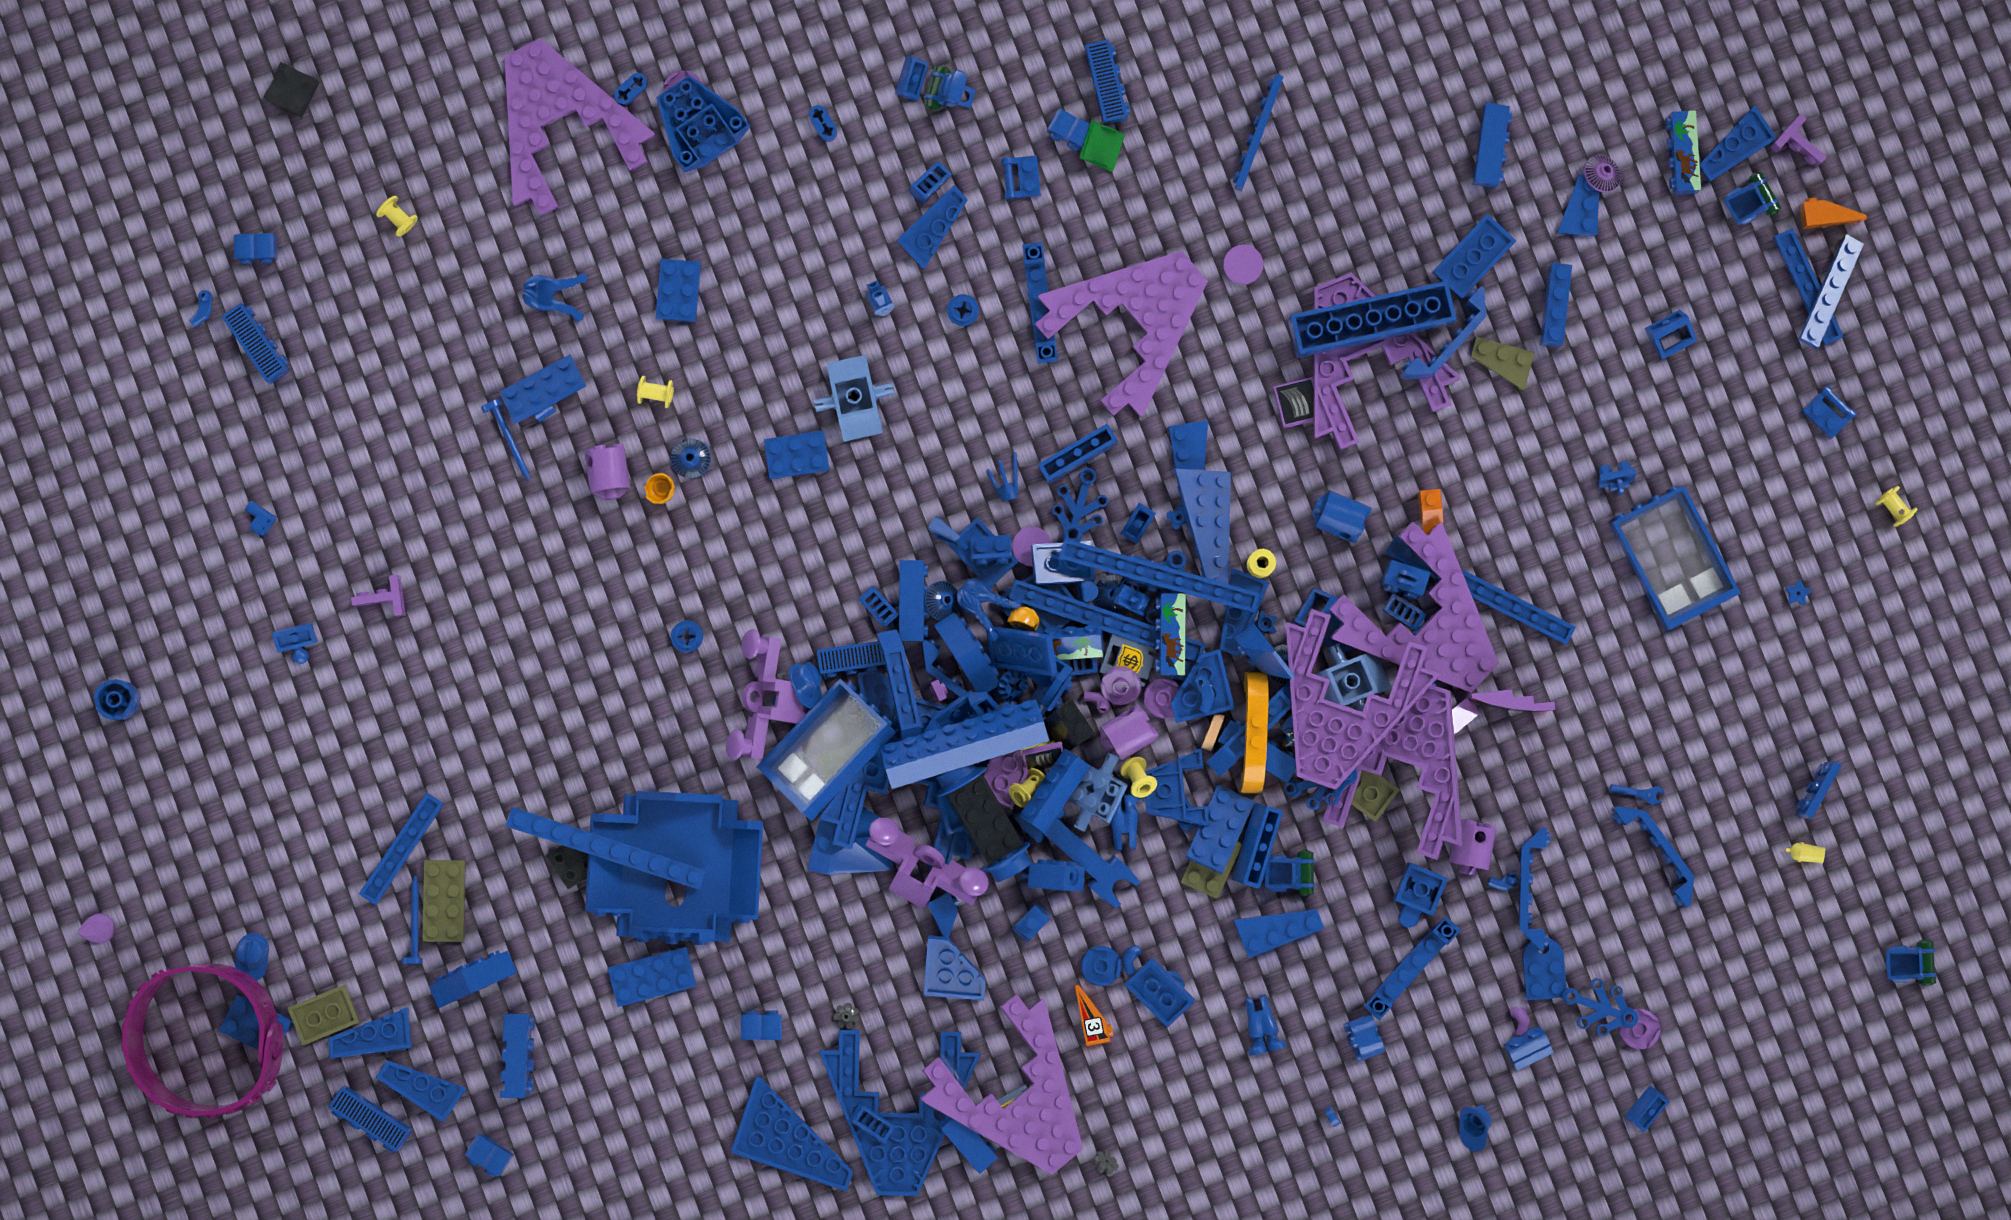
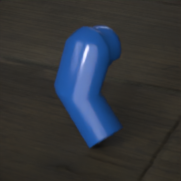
M1509 873L1502 879L1490 876L1487 886L1507 891L1517 884L1518 876L1516 873Z
M1138 945L1128 947L1122 956L1126 975L1136 973L1133 961L1142 952Z

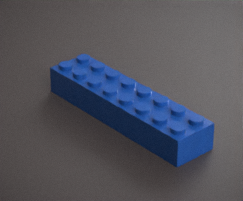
M1448 281L1291 314L1288 318L1296 357L1301 358L1453 325L1457 318Z
M1035 699L1012 707H1005L993 713H986L973 719H966L957 724L947 725L934 731H927L921 735L907 737L898 742L888 743L885 746H881L880 750L885 770L893 789L1049 741L1037 700Z

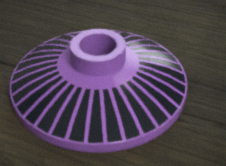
M1595 155L1585 163L1584 176L1592 188L1599 192L1608 193L1619 186L1621 172L1612 159L1604 155Z

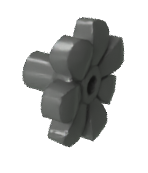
M846 1003L845 1008L842 1005L836 1008L839 1013L834 1014V1020H839L838 1026L840 1028L846 1025L847 1029L853 1028V1022L858 1023L860 1020L859 1017L855 1016L859 1013L858 1008L851 1009V1003Z
M1099 1151L1096 1153L1094 1163L1098 1164L1097 1171L1099 1173L1106 1171L1107 1174H1112L1113 1171L1119 1168L1116 1158L1110 1157L1111 1153L1109 1151L1104 1153Z

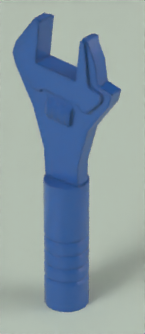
M1614 784L1610 785V792L1640 797L1651 806L1662 803V801L1655 800L1657 792L1665 794L1659 786L1639 790Z

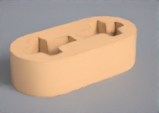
M1220 713L1213 715L1201 748L1209 751L1212 750L1225 715Z

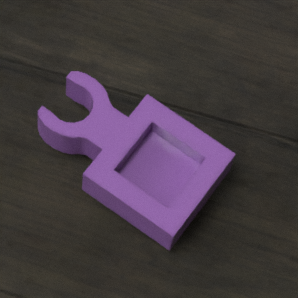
M936 680L929 684L931 688L929 691L932 693L934 701L939 703L947 698L946 694H948L944 683Z

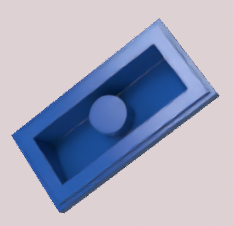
M907 56L895 94L918 101L929 63L914 56Z
M1649 1086L1625 1117L1642 1132H1645L1670 1101L1658 1090Z

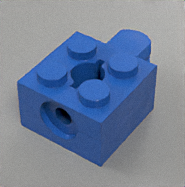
M1391 560L1386 565L1380 586L1384 587L1386 592L1394 594L1400 592L1403 593L1404 598L1415 600L1423 596L1431 572Z
M1038 859L1037 863H1030L1029 866L1023 869L1029 870V874H1020V878H1027L1028 887L1083 891L1085 867L1077 866L1078 862Z
M1407 862L1392 899L1403 904L1398 916L1400 924L1404 927H1414L1419 920L1421 912L1433 916L1448 878Z

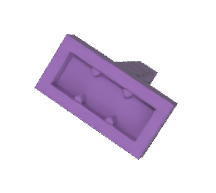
M1800 114L1770 148L1777 152L1786 142H1789L1792 150L1800 152L1805 156L1804 159L1807 163L1817 167L1826 159V156L1797 132V129L1807 119Z
M389 576L391 592H389V589L376 590L377 594L369 595V592L356 593L357 597H351L352 606L393 602L394 616H406L401 576Z

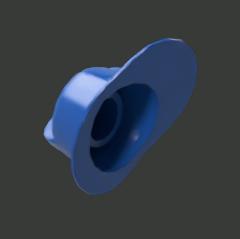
M810 662L804 665L794 664L789 669V679L799 702L811 709L822 698L819 686L822 676L818 668Z
M251 933L243 936L236 950L235 968L246 972L256 981L265 975L268 965L269 944L262 935Z
M1484 1105L1464 1107L1460 1111L1459 1136L1462 1143L1472 1151H1480L1486 1146L1488 1130L1491 1127V1116L1485 1110Z

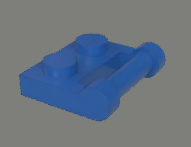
M1037 155L1001 159L1005 174V199L1041 196ZM1012 165H1018L1020 191H1014Z
M1827 385L1802 412L1832 439L1857 412L1841 401L1831 391L1832 388ZM1824 397L1828 398L1845 415L1842 419L1822 401Z

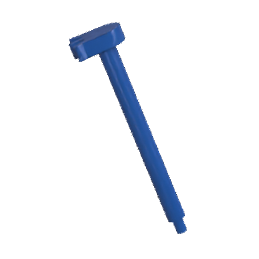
M497 399L482 405L483 413L493 411L522 475L525 476L527 481L531 480L528 475L530 473L499 409V406L502 405L501 400Z
M413 876L411 894V958H402V964H423V958L418 957L419 882H417V876Z

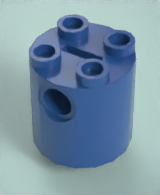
M1330 490L1318 498L1314 505L1312 513L1315 520V528L1349 542L1357 543L1359 536L1364 531L1365 519L1368 518L1372 508Z

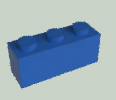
M948 1116L938 1124L939 1128L979 1174L998 1159L994 1154L997 1150L989 1141L985 1143L982 1140V1135Z

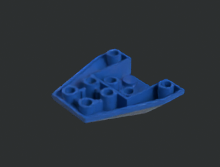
M690 75L656 97L673 157L684 172L705 167L737 145L750 128L749 123L737 108Z

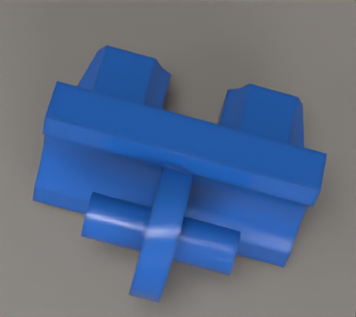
M878 280L867 284L869 292L866 293V296L876 316L889 314L892 308H894V304L884 285L880 287Z
M1628 461L1618 463L1617 472H1612L1610 465L1600 466L1599 489L1609 487V491L1616 490L1618 495H1623L1624 489L1630 488L1629 483L1635 482L1636 469H1632Z
M1121 584L1120 588L1114 590L1112 599L1115 600L1114 603L1140 616H1144L1145 607L1151 597L1125 584Z

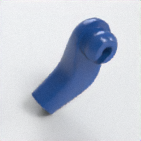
M208 290L199 292L198 310L189 319L195 328L211 316L213 296Z
M1198 675L1194 683L1202 696L1199 711L1209 713L1215 698L1214 691L1207 677Z

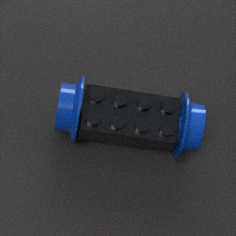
M976 764L936 775L935 777L941 785L936 795L937 797L944 796L984 864L980 868L981 871L991 872L995 881L1001 882L1030 865L1031 860L1026 853L1030 842L1022 843L982 774L987 770L986 766L977 767Z

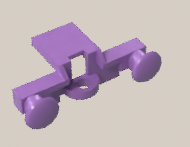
M755 629L747 631L741 643V650L746 658L753 659L758 654L755 677H759L758 681H752L747 684L742 693L743 705L748 711L753 713V717L748 718L745 738L740 730L732 731L727 738L726 752L728 757L733 760L738 759L741 754L744 757L763 759L769 719L797 724L809 712V708L799 702L791 681L775 679L781 639L761 636L760 638L758 631ZM764 690L777 692L775 707L762 706ZM752 691H754L756 695L754 701L750 700V694Z
M878 818L871 823L869 828L870 837L865 846L901 865L888 890L922 909L925 908L936 886L970 905H973L977 896L984 894L989 885L988 878L980 869H967L953 860L950 861L949 865L945 864L943 855L935 848L928 845L913 846L916 839L901 832L896 823L891 819ZM918 860L933 867L924 884L910 876Z

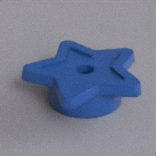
M1798 580L1794 586L1785 587L1789 593V604L1799 602L1803 606L1806 605V596L1811 593V589L1804 588L1801 580Z
M1261 611L1259 619L1254 621L1255 626L1259 628L1263 635L1267 632H1277L1274 626L1277 616H1267L1264 611Z

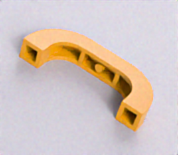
M1245 672V753L1240 779V793L1261 794L1266 769L1267 674L1260 672Z

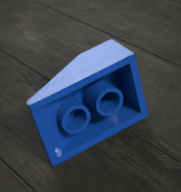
M1254 623L1234 637L1239 643L1236 646L1243 656L1246 654L1249 656L1246 660L1253 669L1257 667L1264 674L1288 679L1295 678V675Z

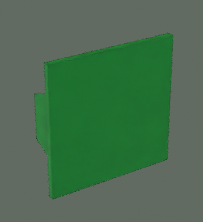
M1091 120L1079 158L1113 172L1125 134Z

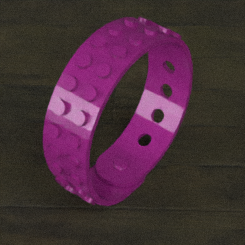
M200 963L172 970L169 968L164 971L160 970L151 975V980L147 983H142L136 990L138 993L129 1002L127 1014L122 1023L121 1049L124 1054L126 1068L133 1077L135 1085L149 1097L148 1099L152 1103L166 1108L165 1110L171 1114H185L186 1118H198V1116L204 1115L206 1118H216L219 1115H229L243 1110L244 1106L248 1107L251 1104H256L263 1099L261 1095L273 1089L282 1062L283 1027L278 1023L277 1013L270 996L253 977L232 966ZM182 972H207L225 978L235 984L253 1005L259 1023L258 1060L262 1071L254 1088L235 1103L202 1105L180 1098L162 1084L148 1062L143 1041V1028L148 1007L161 986Z

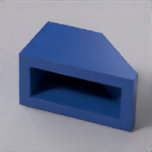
M948 892L927 903L943 937H950L958 913L957 906L960 905L956 896H951Z

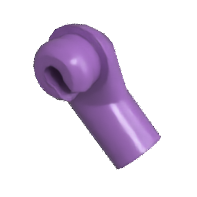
M1085 691L1084 701L1094 702L1101 714L1108 712L1110 704L1102 693Z
M1513 1007L1510 1014L1511 1017L1516 1018L1518 1021L1516 1034L1521 1036L1527 1033L1530 1019L1523 1008Z

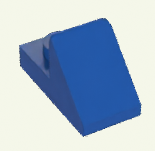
M1138 503L1120 534L1138 544L1155 517L1156 512Z

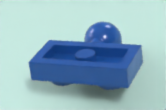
M312 622L272 632L277 653L294 649L292 658L297 664H304L309 658L308 652L302 647L315 644L318 641Z

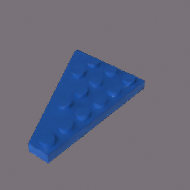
M756 1076L731 1153L847 1191L853 1170L761 1077Z

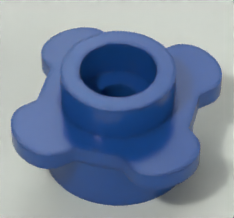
M1178 506L1176 510L1167 513V518L1170 519L1174 529H1179L1181 525L1187 524L1183 506Z

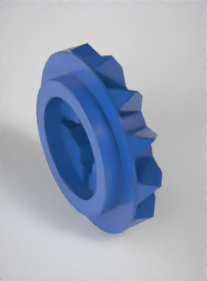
M960 294L953 297L948 303L947 315L952 323L958 326H969L976 321L979 315V306L973 297ZM965 302L966 310H969V312L965 313L961 319L960 312L955 309L962 308Z
M681 621L672 629L671 641L677 650L685 653L693 652L702 644L703 632L695 622ZM686 628H688L690 635L696 636L689 639L688 645L685 639L679 638V636L685 635Z
M1010 670L1006 672L998 682L999 694L1004 699L1010 701L1015 698L1019 699L1020 695L1026 694L1025 689L1029 687L1027 683L1028 678L1022 671ZM1009 683L1016 684L1017 688H1011Z

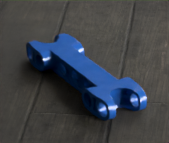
M1063 810L1059 812L1045 834L1022 819L1017 812L1014 813L1012 817L1038 843L1047 836L1069 857L1078 862L1081 867H1085V871L1093 877L1087 886L1114 907L1118 908L1121 905L1112 891L1113 885L1117 880L1125 879L1135 886H1138L1140 883L1134 873L1115 855H1112L1106 862L1059 820L1066 814Z

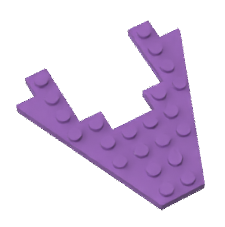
M541 38L505 55L512 198L515 207L532 199L540 216L558 208L532 154L550 146L541 128L576 110L585 127L604 119L630 171L648 163L639 145L656 137L654 132Z
M1179 251L1040 294L1037 298L1049 312L1034 325L1048 340L1092 301L1105 316L1119 304H1122L1147 333L1132 346L1144 360V363L1101 399L1100 402L1112 416L1129 404L1137 415L1141 417L1145 413L1208 281L1184 252Z
M1349 273L1314 288V310L1375 297V295L1353 273ZM1415 333L1315 354L1314 439L1332 432L1339 450L1359 443V439L1336 388L1354 380L1347 361L1381 347L1389 365L1407 358L1412 362L1419 358L1427 365L1434 356L1437 359L1439 356ZM1446 363L1442 365L1432 378L1417 379L1431 413L1451 405L1444 386L1461 379Z
M1411 522L1398 537L1440 578L1427 592L1440 606L1438 611L1415 635L1399 622L1385 636L1345 595H1342L1329 608L1343 623L1330 638L1398 665L1402 662L1408 641L1427 647L1428 651L1422 668L1440 673L1437 680L1472 693L1499 662L1443 524L1439 522L1426 535L1414 522Z
M1311 609L1305 628L1286 623L1289 669L1295 675L1294 679H1290L1296 771L1297 777L1337 790L1438 679L1440 673L1422 668L1428 648L1408 641L1389 699L1369 693L1363 712L1325 700L1324 698L1331 680L1312 674L1331 615Z
M1431 685L1356 768L1358 772L1356 782L1352 785H1346L1337 805L1327 806L1323 821L1344 828L1362 770L1381 776L1387 757L1423 768L1417 788L1434 793L1435 797L1416 853L1438 860L1443 841L1462 846L1463 840L1451 691ZM1318 786L1315 789V791L1312 793V796L1315 795L1320 786ZM1329 788L1326 794L1324 795L1323 800H1325V797L1328 793H1333L1334 789ZM1331 796L1330 802L1333 803L1335 798Z
M1015 994L1002 1004L1000 1008L1036 1055L1021 1067V1070L1032 1085L1004 1108L1001 1107L992 1094H988L975 1105L942 1060L936 1058L922 1070L934 1087L923 1095L920 1100L1048 1174L1053 1175L1083 1149L1046 1002L1044 999H1040L1028 1009L1020 997Z

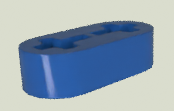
M642 73L631 75L616 89L614 93L615 100L622 106L631 104L646 90L648 86L646 77ZM635 79H643L641 81L643 84L641 87L637 85L632 89V87L635 85ZM630 90V92L627 94V100H619L621 98L619 95L621 92L625 94Z
M820 105L813 106L809 111V117L818 134L826 142L835 140L837 129L826 109ZM815 111L823 112L821 115L823 122H820L818 118H813ZM824 125L829 130L833 129L832 136L823 135L825 133Z

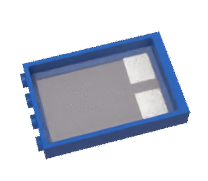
M1677 485L1666 490L1668 494L1663 497L1658 494L1648 499L1650 503L1645 506L1640 503L1630 508L1632 511L1630 514L1625 516L1623 512L1613 517L1614 522L1609 524L1665 631L1741 593L1685 486L1678 488Z
M841 679L833 685L757 765V768L811 821L880 750V747L896 733L891 727L893 723L885 715L881 718L879 716L881 711L873 704L869 706L867 704L869 700L861 692L858 695L855 693L858 689L849 681L846 684Z

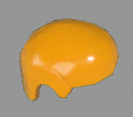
M657 473L649 477L644 486L647 500L654 504H664L670 501L675 493V485L672 478L664 473Z
M1024 606L1013 609L1007 620L1011 625L1017 624L1026 630H1037L1040 621L1034 610Z

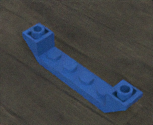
M1042 242L1022 244L1038 364L1056 362L1058 357L1054 335L1047 340L1034 325L1049 312L1037 298L1040 294L1048 292Z
M1482 286L1477 291L1473 289L1466 297L1468 301L1464 306L1473 313L1465 322L1467 324L1464 330L1461 328L1457 330L1452 336L1455 340L1451 344L1447 342L1440 349L1442 354L1438 359L1434 356L1427 365L1419 358H1416L1413 362L1409 360L1402 367L1404 371L1400 376L1402 379L1432 378L1487 316L1485 290Z
M897 630L877 633L880 653L884 655L899 723V740L921 735L920 718L905 650Z
M924 640L923 650L926 672L939 680L940 683H944L957 696L961 697L966 691L961 688L962 683L954 677L949 679L945 676L946 671L939 665L932 666L941 654V651L938 650L940 646L933 640L929 642ZM1005 701L1000 710L1005 707L1015 706L1016 704L1012 701L1010 703Z
M1290 680L1268 701L1267 731L1292 707ZM1246 724L1206 762L1219 776H1222L1244 755Z
M1619 806L1612 807L1613 814L1611 815L1618 824L1627 825L1635 818H1638L1637 824L1643 831L1647 830L1650 834L1649 840L1655 847L1661 849L1663 852L1661 856L1665 862L1673 865L1675 868L1673 872L1679 880H1684V882L1671 891L1674 894L1672 898L1676 904L1688 908L1691 905L1695 876L1649 814L1644 810Z
M1542 827L1520 848L1518 930L1538 951H1543L1544 946H1548V934H1544L1545 929H1528V925H1532V913H1528V907L1532 905V893H1529V885L1533 884V872H1529V864H1533V852H1530V849H1545L1546 845H1550V832H1547L1546 827Z
M1445 916L1429 930L1381 983L1364 1007L1380 1021L1393 1006L1392 1003L1437 953L1455 938L1461 929Z

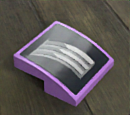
M1313 377L1273 387L1283 428L1314 421Z
M1062 742L1021 750L1027 770L1031 768L1038 770L1052 768L1063 752Z

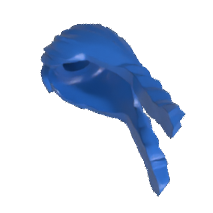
M582 273L575 278L560 280L543 275H534L523 284L522 298L524 303L533 309L540 311L554 310L571 314L576 321L580 322L583 320V313L572 306L557 301L553 294L557 290L567 289L576 284L587 282V275Z
M969 579L964 582L957 592V601L961 608L968 614L974 615L978 622L983 624L989 639L996 641L999 636L994 631L988 616L982 611L981 602L989 601L1004 608L1018 609L1022 605L1020 600L1010 601L997 595L995 592H992L988 584L978 579Z

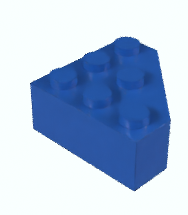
M952 613L934 625L977 692L988 693L998 686V671L994 665L989 666L992 663L986 652L982 654L984 649L979 641H973L976 637L970 628L967 629L968 625L963 617L959 619L955 613Z
M499 950L487 955L489 959L484 960L481 957L436 978V983L430 985L429 988L438 1009L516 974L517 971L508 950L503 953H499Z

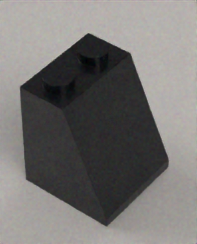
M1073 700L1043 720L1049 741L1054 740L1055 743L1062 742L1063 750L1070 751L1095 734Z

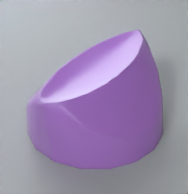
M98 913L89 917L81 925L78 934L90 942L105 943L113 937L115 924L108 915Z

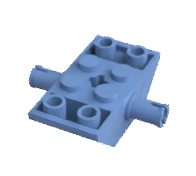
M866 355L827 363L833 394L830 397L814 399L816 412L832 408L837 411L844 442L882 434L883 430L876 401L881 397L895 395L893 383L880 386L872 385ZM852 393L860 396L857 398V401L849 400L852 397Z
M1339 643L1327 648L1335 665L1315 674L1331 680L1324 698L1325 700L1346 707H1353L1354 710L1363 712L1364 701L1369 693L1377 695L1392 689L1379 657L1367 653L1351 660H1346ZM1346 681H1352L1353 684L1349 686Z
M1108 752L1101 769L1091 766L1068 799V801L1079 806L1081 809L1073 825L1074 827L1086 831L1092 815L1108 823L1111 822L1127 788L1126 783L1112 775L1120 759L1119 757Z

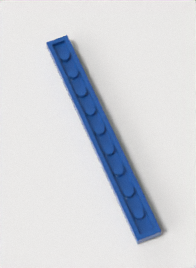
M1394 536L1386 551L1387 555L1409 566L1431 572V577L1440 580L1398 536ZM1461 569L1473 598L1567 645L1576 626Z
M1065 538L1059 555V559L1255 613L1260 595L1258 592Z
M1016 579L1008 599L1020 600V603L1085 625L1102 626L1103 631L1155 648V639L1159 638V630H1155V626ZM1185 637V659L1196 662L1199 655L1203 654L1206 644Z
M511 807L505 827L700 890L706 870Z

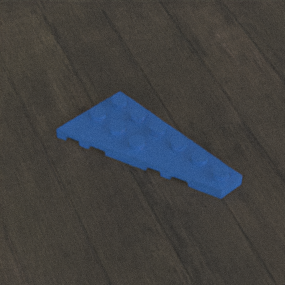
M1174 468L1172 469L1173 474L1176 476L1179 485L1177 488L1182 496L1187 524L1191 537H1193L1195 542V552L1200 560L1202 577L1229 584L1231 472Z

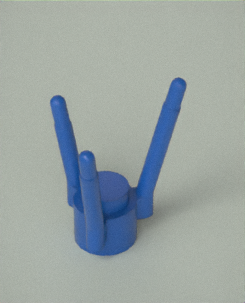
M1014 452L1013 486L1012 483L1007 481L1002 460L998 461L1004 484L1000 485V488L990 469L986 470L996 490L997 497H1001L1002 502L1018 498L1016 494L1019 492L1017 453Z

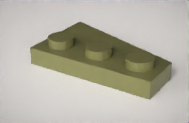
M1475 337L1470 357L1524 392L1535 352Z

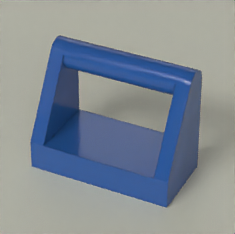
M1680 309L1645 328L1647 336L1661 360L1697 342L1688 315ZM1683 326L1689 337L1663 350L1659 339Z
M1313 587L1293 622L1305 628L1306 623L1303 620L1319 595L1328 600L1322 613L1331 615L1330 624L1335 615L1329 608L1339 598Z

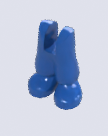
M1131 793L1123 794L1125 810H1122L1121 798L1110 822L1115 851H1122L1121 835L1129 834L1130 850H1135L1137 846L1139 812L1135 808V804L1141 798L1134 797Z
M1266 994L1259 995L1262 1010L1256 1012L1252 998L1245 999L1248 1033L1250 1039L1254 1042L1248 1051L1249 1056L1267 1052L1263 1039L1264 1035L1267 1037L1269 1051L1287 1048L1286 1042L1277 1038L1279 1029L1271 1012Z

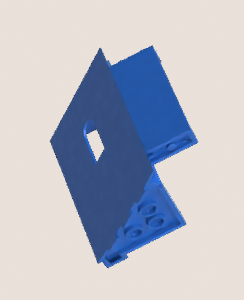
M637 791V795L624 794L623 815L591 813L590 833L706 870L700 890L686 886L684 902L679 906H671L666 901L665 896L666 879L588 854L585 911L593 912V916H606V912H610L609 916H617L616 936L637 938V942H649V939H665L667 944H678V940L694 941V945H706L707 941L730 942L731 922H736V919L737 923H750V920H758L763 822L737 820L738 800L723 799V795Z

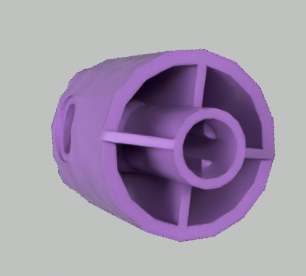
M614 444L609 448H606V445L594 446V449L585 450L590 494H595L604 500H613L620 498L630 489L623 444Z
M1139 705L1131 707L1100 726V743L1106 753L1109 752L1119 757L1120 761L1154 742L1159 737L1154 727L1147 722L1149 718Z
M1461 819L1463 844L1459 846L1452 843L1448 862L1460 864L1459 873L1475 876L1476 868L1489 870L1496 826Z

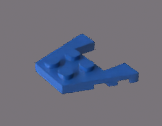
M1197 749L1191 754L1183 755L1175 761L1162 764L1145 772L1147 776H1152L1157 780L1156 789L1145 797L1147 814L1209 826L1207 806L1186 808L1182 771L1203 768L1201 749Z

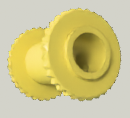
M392 196L380 206L377 211V217L385 215L398 228L396 235L402 236L415 225L418 217L416 215L409 217L396 204L398 197Z
M642 376L637 388V402L641 404L643 398L665 402V408H669L674 392L673 381L670 380L668 386L647 383L646 376Z
M1899 486L1889 489L1876 501V505L1883 502L1897 519L1893 524L1894 527L1902 525L1917 512V508L1910 510L1896 492L1899 490ZM1900 509L1903 510V513L1901 515L1899 514Z
M1266 549L1255 550L1249 556L1246 564L1248 572L1257 578L1263 579V577H1268L1276 567L1275 555ZM1257 560H1264L1266 567H1258Z
M1141 757L1128 759L1120 768L1122 777L1130 778L1133 783L1131 794L1138 798L1150 795L1157 787V780L1152 776L1146 775L1144 770H1146L1147 763Z
M1029 769V773L1023 783H1013L1009 786V795L1018 806L1025 808L1031 796L1046 777L1038 769Z

